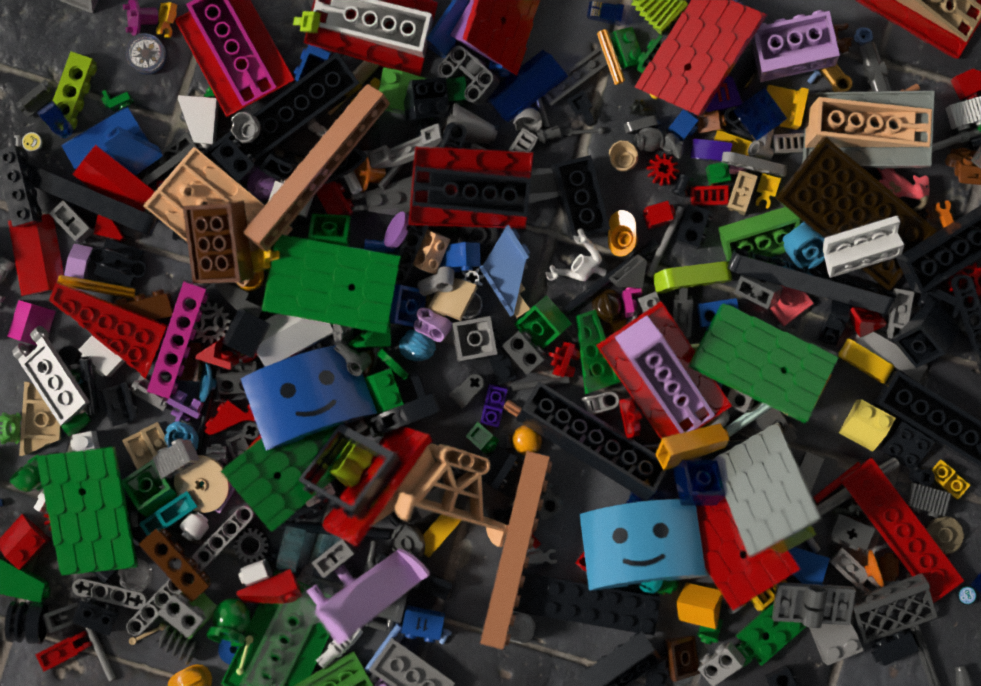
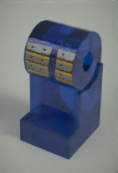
M590 1L586 17L591 20L620 26L624 5Z

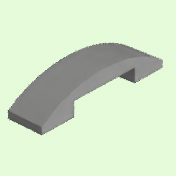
M437 123L421 130V136L391 149L384 145L370 151L372 168H388L413 161L415 146L436 147L442 141L439 124Z
M875 332L861 338L857 334L853 340L891 363L901 373L916 382H919L928 367L924 364L915 368L896 344Z

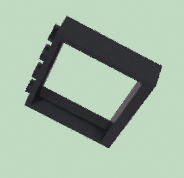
M340 424L299 478V481L305 486L303 490L310 495L315 493L319 500L324 503L329 501L331 507L337 511L342 509V512L349 518L356 517L362 520L403 462L394 452ZM348 441L384 460V463L352 506L316 486Z

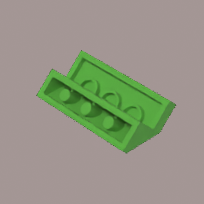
M352 651L294 686H373L355 652Z

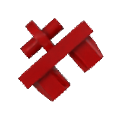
M563 342L561 348L556 347L554 353H548V356L552 357L550 365L555 366L552 374L560 377H573L575 367L568 364L570 359L578 360L580 358V350L575 347V344Z

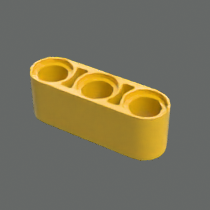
M851 339L846 340L838 355L844 361L883 384L887 382L895 368L891 363Z
M441 514L423 534L425 540L424 555L429 558L462 520Z

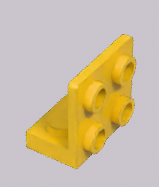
M768 85L760 121L797 130L802 124L809 89L801 87L798 91Z

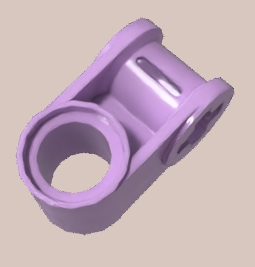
M420 308L417 311L418 318L413 325L417 332L426 335L436 342H441L452 330V323L449 319L438 315L428 308Z

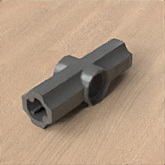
M875 42L860 46L858 50L864 64V76L866 81L870 83L872 91H891L887 79V67L884 61L880 59Z

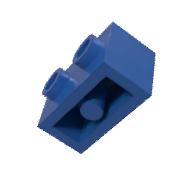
M463 242L449 244L440 267H450L455 273L460 272V269L461 271H473V267L481 266L480 243Z

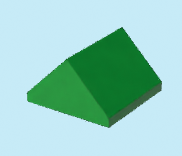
M390 318L386 334L361 329L348 343V346L350 348L391 346Z

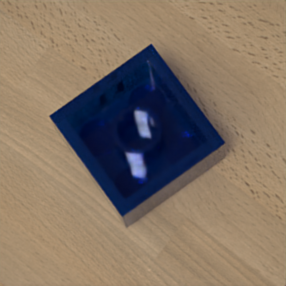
M682 460L673 470L681 506H716L726 495L717 460Z

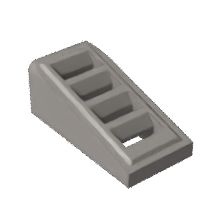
M522 128L508 151L531 152L539 138ZM518 143L526 147L527 150H524L523 148L518 146Z
M804 133L773 135V155L803 153L801 138H804ZM795 138H797L798 148H795L794 146ZM787 139H790L791 149L787 148ZM779 140H783V149H780Z

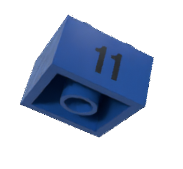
M407 606L401 633L405 634L407 638L416 639L419 636L424 637V641L436 643V640L441 638L445 613Z

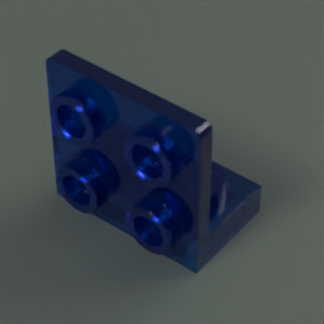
M765 88L734 110V113L755 141H758L787 119Z

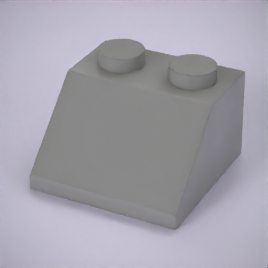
M490 316L452 323V333L458 362L497 354Z
M851 622L850 625L822 624L821 628H809L822 661L826 665L864 651Z

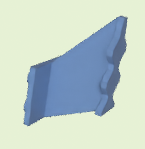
M507 225L485 263L479 269L511 317L514 315L524 266L529 260L530 251L525 244H520V236L514 227L510 228Z

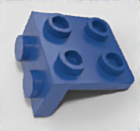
M308 45L307 49L304 48L300 57L302 59L301 65L296 67L293 74L295 82L309 73L313 61L322 64L332 56L328 50Z

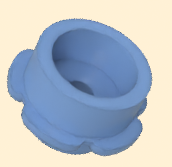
M858 28L854 35L855 42L861 46L870 43L873 40L871 30L869 28Z

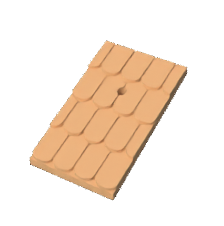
M195 147L191 149L188 155L185 156L176 169L173 170L163 184L143 205L186 242L187 235L183 206L198 205L203 202L208 204L244 200L247 226L259 214L260 210L265 207L263 203ZM288 226L283 234L288 236L293 228ZM249 240L251 252L261 249ZM250 280L236 283L244 288Z

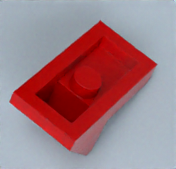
M222 337L199 352L195 359L230 370L239 363L240 356L233 354L231 351H222V340L224 338Z

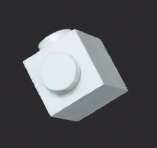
M97 431L72 435L71 447L73 451L100 449Z

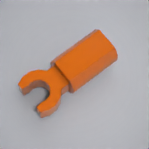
M949 200L944 202L945 209H942L939 203L935 204V210L940 213L939 219L942 229L954 222L953 215L949 211L951 208Z

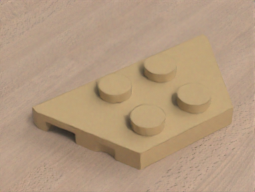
M24 382L19 456H25L61 440L62 426H60L34 384L30 382Z

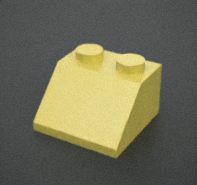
M862 399L856 400L839 434L873 452L885 438L896 418Z

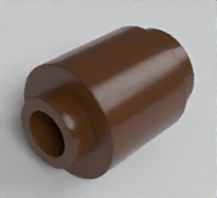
M884 553L883 556L879 557V570L883 581H897L899 576V558L895 557V553Z

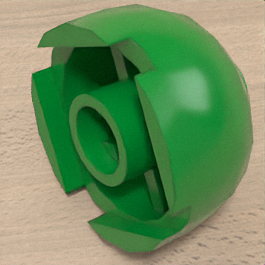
M38 454L29 459L28 463L20 467L9 479V482L18 490L31 492L34 489L39 491L43 488L37 462Z

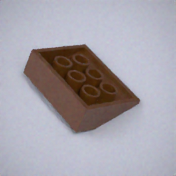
M244 200L183 206L193 284L242 282L253 279L250 242L243 233L247 228Z

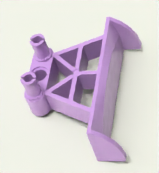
M398 549L358 578H353L344 564L338 567L334 572L344 584V588L330 598H326L317 584L306 592L317 605L315 606L317 610L315 613L339 645L421 580L428 577L430 572L415 556L405 550Z

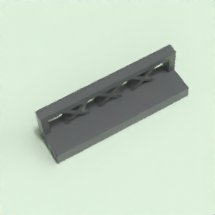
M187 132L161 151L163 154L161 161L154 162L160 164L159 168L152 173H148V166L145 168V173L142 171L138 173L139 175H145L141 181L152 188L157 184V180L161 181L171 174L193 147L199 150ZM187 139L190 145L179 151L180 143ZM166 153H175L174 157H172L167 162H164V156Z

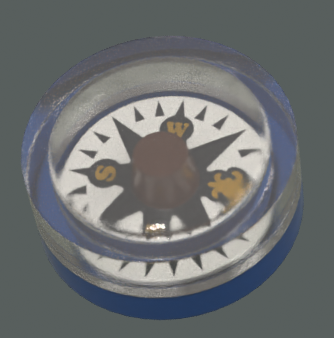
M147 33L138 34L126 46V59L139 73H156L166 62V49L154 35Z

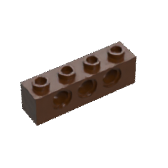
M156 528L139 545L189 601H195L212 585L209 582L211 580L204 571L201 573L197 569L198 564L191 557L188 558L183 553L185 551L179 543L175 544L170 539L172 536L165 528ZM162 543L168 546L167 554H163L160 551ZM174 558L180 559V568L173 566ZM187 573L194 575L195 580L193 583H189L186 580Z

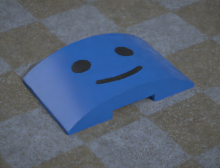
M336 345L281 360L241 378L266 451L304 439L305 436L340 424L346 425L377 414L363 374L355 376L348 371L346 359L334 349Z

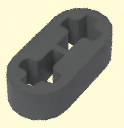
M654 115L624 124L626 134L639 132L643 128L658 127L661 123L659 116Z

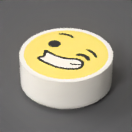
M30 132L24 135L22 145L29 152H37L42 148L43 141L38 134Z

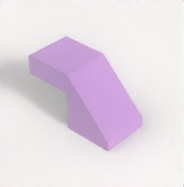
M74 244L67 258L64 276L87 279V265L90 261L93 247Z

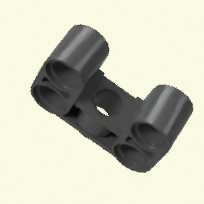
M462 46L454 47L438 67L439 75L446 77V79L458 78L463 72L473 81L465 90V98L476 105L485 103L499 85L498 76L482 60ZM464 52L463 59L459 60V55ZM452 67V72L447 75V70ZM488 76H491V81L488 84H486V78ZM478 91V97L473 99L474 93Z

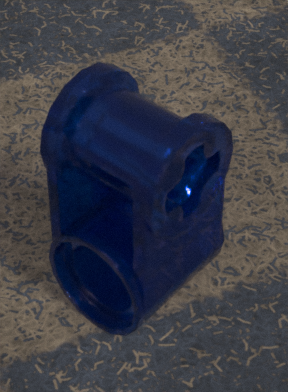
M53 100L37 112L40 118L60 138H68L72 135V125Z

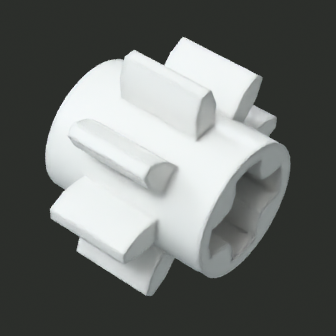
M479 268L476 271H469L467 273L462 271L465 278L461 280L467 281L470 274H473L474 277L478 278L475 279L473 284L482 286L479 279L484 278V275H478Z

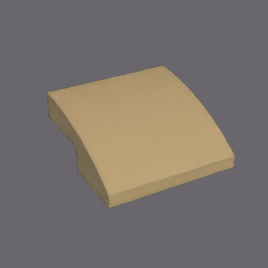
M454 278L452 291H437L428 309L445 317L447 315L461 321L478 287L473 283Z
M158 422L122 440L137 470L158 455L157 451L167 447L164 440L165 435Z

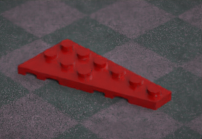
M57 281L49 301L67 316L69 315L77 321L78 325L88 330L94 338L115 355L120 356L127 362L126 364L136 369L146 379L167 325Z

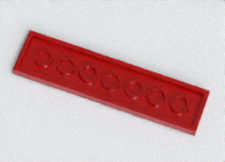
M873 458L868 459L840 480L910 575L913 577L921 573L928 581L933 604L964 582L963 578Z

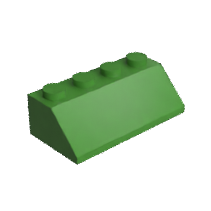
M786 207L719 227L720 240L726 260L730 262L735 248L769 257L785 253L783 237L800 226V219Z

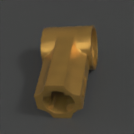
M838 64L833 67L819 69L832 86L833 92H849L852 87V79L844 74ZM838 83H845L847 88L841 89L838 86Z

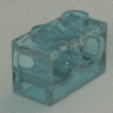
M286 526L276 562L277 569L285 571L291 569L293 573L297 572L306 538L305 530Z

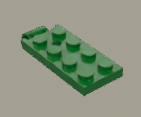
M772 602L736 634V637L741 642L735 645V647L746 659L742 667L748 665L754 658L762 666L806 626L799 622L773 621L774 602ZM764 632L769 634L767 640H764L762 637Z

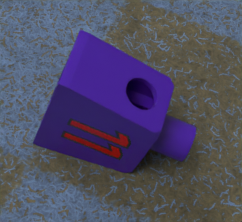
M728 76L709 103L705 113L716 110L723 112L730 107L740 108L742 106V101L732 76Z

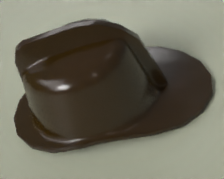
M603 289L595 294L592 300V309L597 312L603 332L613 334L624 327L626 318L619 294L610 289Z

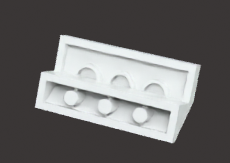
M894 216L826 237L823 244V253L829 277H835L901 255L904 243L898 235L899 218Z
M276 314L265 320L271 325L257 350V354L266 367L293 357L332 335L333 329L330 323Z

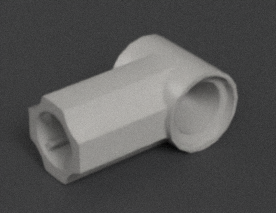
M762 122V126H759L757 129L755 141L748 148V155L770 161L774 152L771 148L775 125Z
M440 267L436 275L418 281L417 287L423 296L437 291L450 292L453 289L455 272L450 267Z

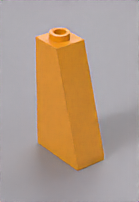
M719 423L665 437L661 440L655 455L665 471L725 448L729 441V434Z

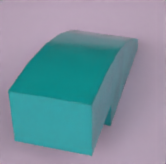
M186 491L139 524L148 536L156 528L167 529L198 506L188 491Z

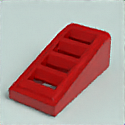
M730 186L690 187L691 205H728ZM720 190H724V201H720ZM697 191H700V202H697ZM705 191H708V201H705ZM713 191H716V201H713Z

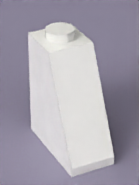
M178 95V101L193 142L200 149L209 148L216 142L219 113L217 98Z

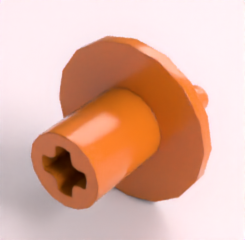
M368 157L354 170L362 187L360 192H364L369 183H379L386 175L385 168L373 169Z

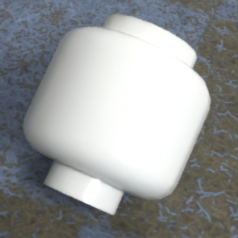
M199 512L189 513L180 524V529L183 531L181 535L189 541L192 539L200 540L209 529L207 523L209 520Z

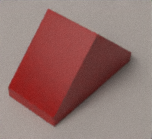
M98 215L93 234L122 242L127 240L115 221Z
M856 307L850 309L851 324L860 338L887 324L878 312Z

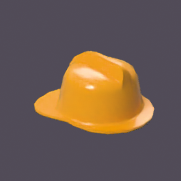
M624 210L616 211L609 219L608 246L614 255L622 257L631 253L636 247L638 235L633 215Z
M195 664L174 674L170 678L168 686H211L212 675L207 667Z

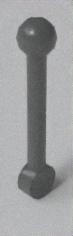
M603 127L574 131L567 129L565 135L570 137L572 134H604L605 129Z

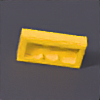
M723 131L716 132L714 141L732 143L731 152L749 156L748 148L752 143L751 141Z

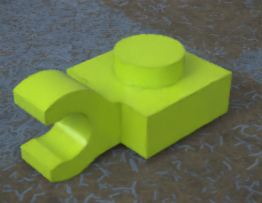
M304 11L302 17H294L293 25L301 26L300 31L317 33L320 25V13Z

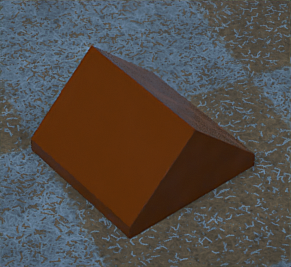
M695 635L665 639L671 680L677 682L700 674Z

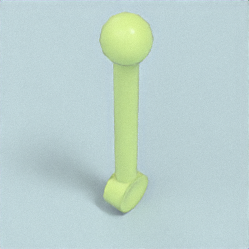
M248 635L245 639L246 646L239 668L236 670L238 675L244 673L243 667L250 643L253 642L251 635Z

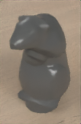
M648 127L641 129L635 135L634 144L639 152L642 150L654 152L658 148H662L665 152L675 155L678 159L683 155V141H680L679 136L674 133Z

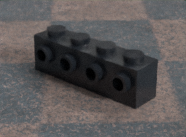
M15 145L0 150V178L12 227H26L43 222L41 217L42 210L38 205L37 190L33 185V174L27 161L28 154L24 147Z

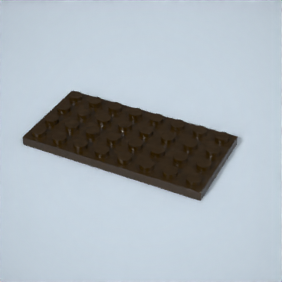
M823 137L775 198L824 238L897 216L900 220L898 235L904 243L902 254L937 231L827 137ZM896 258L860 268L887 290H891L903 275V271Z

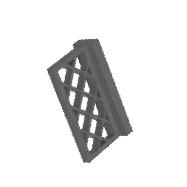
M922 573L854 597L853 612L864 644L937 618L929 591L930 587ZM925 591L922 601L915 599L917 593ZM908 599L904 607L896 605L898 600ZM912 601L919 604L915 612L908 610ZM888 605L889 608L885 614L878 612L881 606ZM924 606L930 608L931 613L924 616L919 614ZM894 608L901 611L897 618L889 616ZM868 611L871 614L867 621L861 619L859 614ZM905 613L913 615L910 621H901ZM875 615L883 617L879 625L871 623ZM887 619L893 621L892 627L887 629L883 627ZM869 626L876 628L873 634L866 636L865 632Z

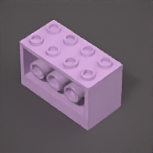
M818 10L808 16L800 14L790 20L778 19L768 25L762 23L751 39L760 82L836 66L840 56L830 11Z

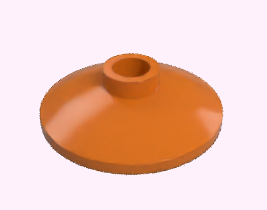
M869 550L868 565L864 566L867 576H872L881 587H884L872 550Z

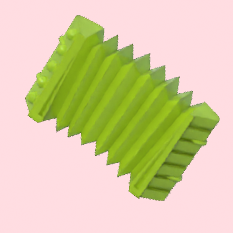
M633 0L631 5L636 6L635 10L640 11L639 16L645 17L644 20L649 21L648 24L653 25V28L662 35L672 26L682 12L686 10L688 3L685 0Z

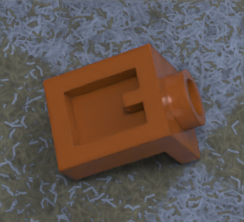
M716 110L707 112L704 116L696 114L700 134L726 131L728 122L725 119L724 112Z

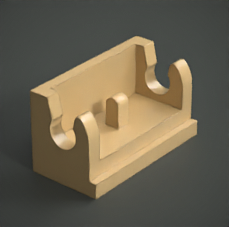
M739 170L727 206L728 210L738 211L739 214L745 215L758 176Z

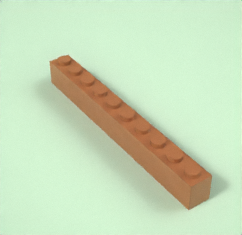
M366 84L358 93L356 98L347 106L346 110L334 122L326 134L322 136L316 146L310 150L305 159L297 166L295 171L285 180L280 189L244 230L243 233L251 242L268 252L390 105L382 92Z
M526 452L480 644L504 649L505 645L509 646L511 634H508L510 626H514L516 618L513 610L514 607H518L520 596L517 593L519 587L523 588L525 580L522 572L523 568L527 569L530 557H527L528 549L532 550L534 538L531 535L533 530H537L539 519L536 518L537 511H541L543 500L540 497L542 492H546L548 481L545 480L546 473H550L553 462L549 461V456Z

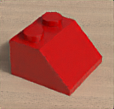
M21 514L1 536L0 550L7 560L17 569L21 570L30 564L51 538L29 518Z

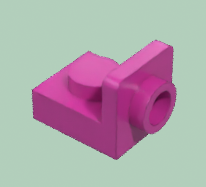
M628 287L623 291L622 301L625 318L633 317L634 311L637 310L636 300L632 298L641 297L642 288Z

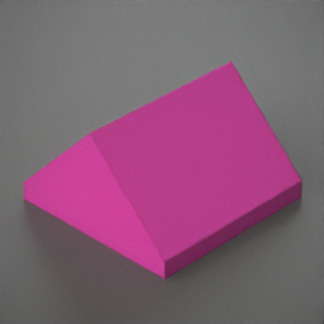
M18 300L7 337L37 345L31 338L30 333L37 326L44 327L49 333L56 311Z

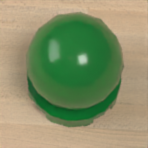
M229 598L217 604L213 611L212 622L214 627L208 628L207 638L221 643L222 640L231 642L230 646L243 647L246 638L242 633L247 630L250 624L249 608L239 599Z

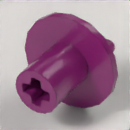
M129 0L128 4H123V10H127L129 26L126 27V33L137 36L141 25L158 24L157 8H140L137 0Z

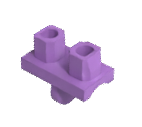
M178 390L166 402L180 410L178 412L173 409L171 412L176 417L175 422L183 420L187 423L190 417L186 416L185 413L200 419L202 416L200 412L204 403L194 398L190 406L185 405L184 402L188 394L181 390Z

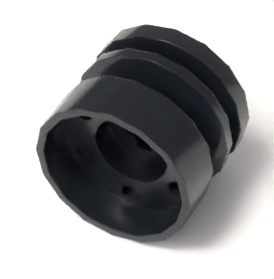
M11 601L5 617L4 635L6 641L21 643L26 638V642L29 644H42L47 634V628L42 615L49 612L48 605L46 603L33 602L28 609L26 602Z

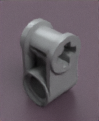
M606 392L581 398V401H584L586 411L595 415L615 408L619 403V397L614 392ZM607 395L615 397L616 402L614 405L608 406L605 403Z

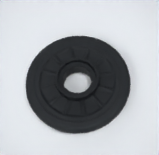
M459 227L457 239L458 243H480V256H484L492 251L499 240L498 228ZM476 230H480L484 234L483 239L480 241H476L473 238V233Z

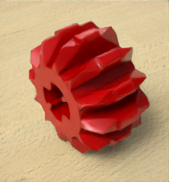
M664 153L662 159L658 154L655 155V160L650 159L649 163L652 166H647L646 170L652 171L647 176L648 178L655 177L652 181L653 184L660 180L659 186H663L665 180L666 184L670 185L671 180L675 181L677 179L674 174H678L679 169L674 167L678 165V162L671 163L674 158L673 156L667 160V155ZM661 166L662 168H667L666 174L659 172Z

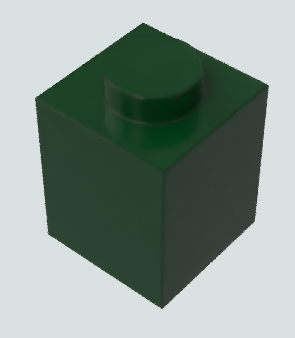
M465 77L446 79L449 105L455 103L465 106L464 103H468V100L465 98Z

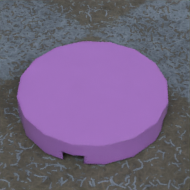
M399 212L391 220L384 237L386 247L394 249V247H399L408 234L406 227L409 223V214Z

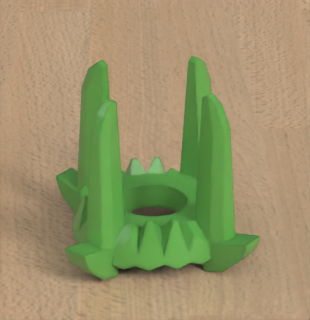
M3 412L2 416H0V422H3V425L0 426L3 428L0 430L2 431V434H0L2 444L7 442L18 444L20 442V421H22V417L19 413L16 412V415H9Z

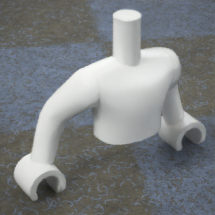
M578 229L579 236L574 235L573 237L577 244H584L591 253V256L580 254L574 260L571 269H556L555 266L551 265L549 267L551 272H545L548 280H555L558 275H562L579 281H586L593 273L600 276L606 275V269L598 267L602 262L600 253L595 245L586 238L582 229Z

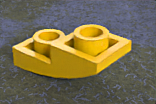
M941 459L932 468L935 475L934 480L944 490L951 493L956 500L971 486Z

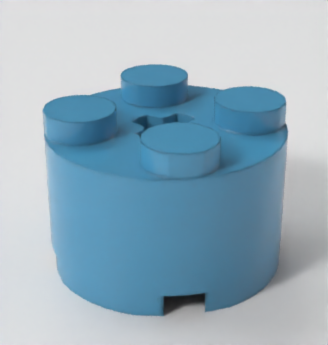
M803 222L783 237L784 250L797 267L813 268L825 259L823 253L825 238Z

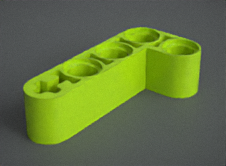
M729 261L661 270L653 274L655 291L657 294H663L681 288L732 281L731 270L728 269Z

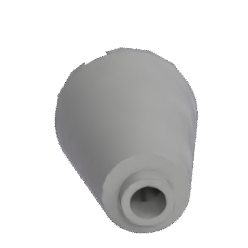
M454 103L452 105L450 116L446 120L447 125L451 122H457L465 126L467 135L464 142L490 144L491 141H495L497 131L494 125ZM455 127L453 129V136H457L459 134V127Z

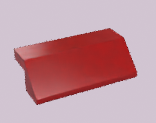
M97 145L92 148L72 174L93 191L142 212L146 209L143 205L155 193L152 188Z
M42 214L43 222L26 227H12L11 220L8 221L21 296L53 291L59 275H64L54 218L50 214Z

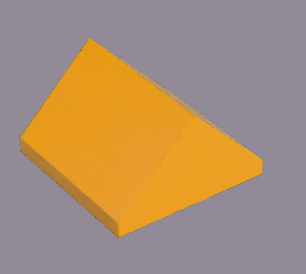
M686 583L677 600L679 621L717 629L723 595L718 589Z

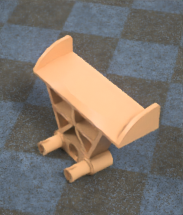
M429 444L428 448L437 462L411 494L401 491L394 493L393 503L398 516L404 520H409L413 506L475 523L485 526L491 542L498 547H502L509 525L483 516L481 475L489 471V460L444 444ZM450 465L467 470V472L455 480ZM440 477H442L444 484L437 482ZM433 486L446 489L441 503L424 499ZM469 486V492L464 491L463 489ZM458 493L470 496V512L454 508Z

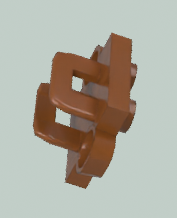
M967 148L952 149L951 153L947 155L945 163L955 168V175L958 176L959 182L981 185V149L977 151Z

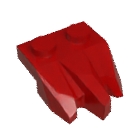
M632 397L619 400L626 437L639 436L641 429L639 421L642 419V415L637 410L636 403Z

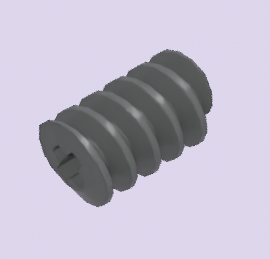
M169 624L163 630L156 643L159 642L160 649L166 646L165 652L167 653L173 649L172 656L175 657L179 654L180 661L186 657L185 664L188 665L193 660L200 646L196 647V640L192 644L189 643L190 640L188 638L183 640L184 634L182 633L177 636L176 628L170 632L171 625Z

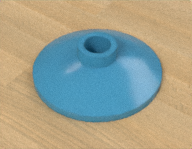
M205 364L201 375L199 389L201 402H204L210 391L216 388L217 380L212 376L210 364Z

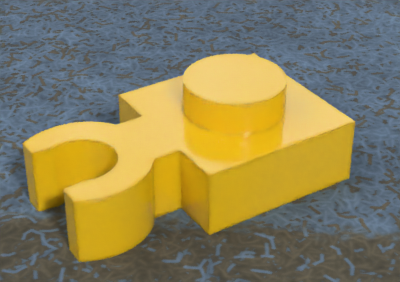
M762 173L757 192L761 193V196L756 199L757 206H759L761 200H766L765 208L768 209L770 207L769 197L776 196L781 178Z

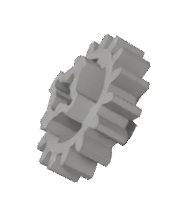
M207 302V307L203 304L200 307V311H203L200 319L202 326L199 328L196 321L194 329H197L196 339L199 340L203 337V343H206L209 339L210 344H213L214 339L218 341L221 339V336H225V331L229 329L227 325L232 323V321L227 320L230 313H224L225 307L218 309V303H215L212 307V304ZM210 310L215 311L212 313V315H207L204 313ZM221 318L223 319V326H222V327L220 326V319H221ZM208 319L213 320V327L208 326ZM210 331H214V332L217 333L216 335H213V336H207V335H206V334H208Z

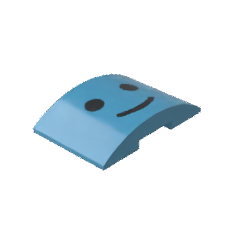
M695 499L635 502L605 507L580 514L589 591L628 586V584L660 580L672 581L706 576Z

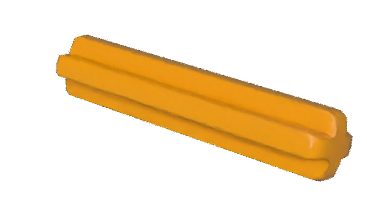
M607 29L601 30L597 33L614 84H621L625 81L611 38Z

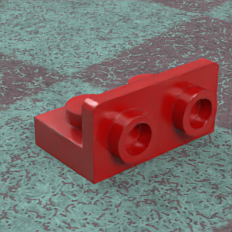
M333 181L325 185L316 194L327 214L352 216L354 215L352 212L354 205L350 198L345 199L342 194L345 192V189L340 181L338 183Z

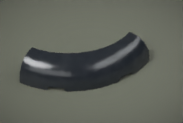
M356 145L324 184L336 181L354 171L366 160L367 154ZM272 151L259 167V170L277 180L284 181L290 177L300 163L287 160Z

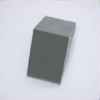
M637 254L614 273L609 280L617 287L643 288L647 261Z

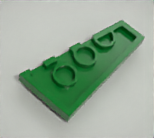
M596 310L576 316L585 394L621 382L596 346L606 339Z

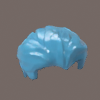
M415 329L408 330L399 341L400 353L405 358L413 361L429 359L436 350L435 341L417 332Z
M176 421L167 427V434L164 440L168 448L172 446L171 443L182 438L183 440H191L196 451L199 437L192 426Z

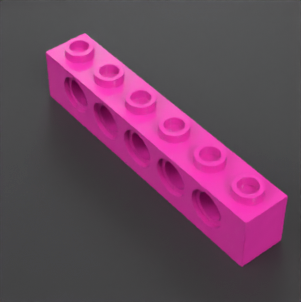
M187 280L183 281L147 392L168 399L171 394L175 395L178 384L175 383L177 376L181 377L184 365H181L183 358L187 359L190 347H187L189 339L193 340L197 329H194L196 321L200 322L203 311H200L202 303L206 304L209 295L206 292L207 287L193 284V282ZM194 299L196 307H187L186 300ZM180 318H189L190 325L182 326ZM174 336H182L184 338V343L176 344L174 342ZM171 353L176 354L178 361L170 362L167 356ZM169 372L172 375V379L164 380L161 374Z

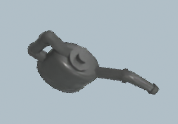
M372 540L370 543L371 546L367 558V567L370 569L376 566L375 555L378 543L375 540ZM410 590L377 615L378 617L388 619L387 623L371 619L364 626L384 632H391L395 622L401 624Z

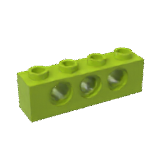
M70 51L45 124L70 134L72 129L76 128L78 112L82 111L84 96L90 90V79L97 71L96 62L92 58ZM82 71L83 76L80 79H75L76 73ZM72 89H76V95L69 97V92ZM65 107L70 108V111L67 115L62 114V111Z

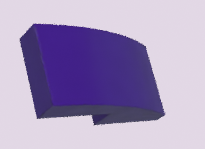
M693 139L690 158L722 162L723 152H731L732 143Z
M489 383L480 421L481 424L499 427L508 390L507 387Z

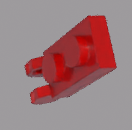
M86 630L35 654L43 672L92 646L90 641L77 648L74 642L87 635Z

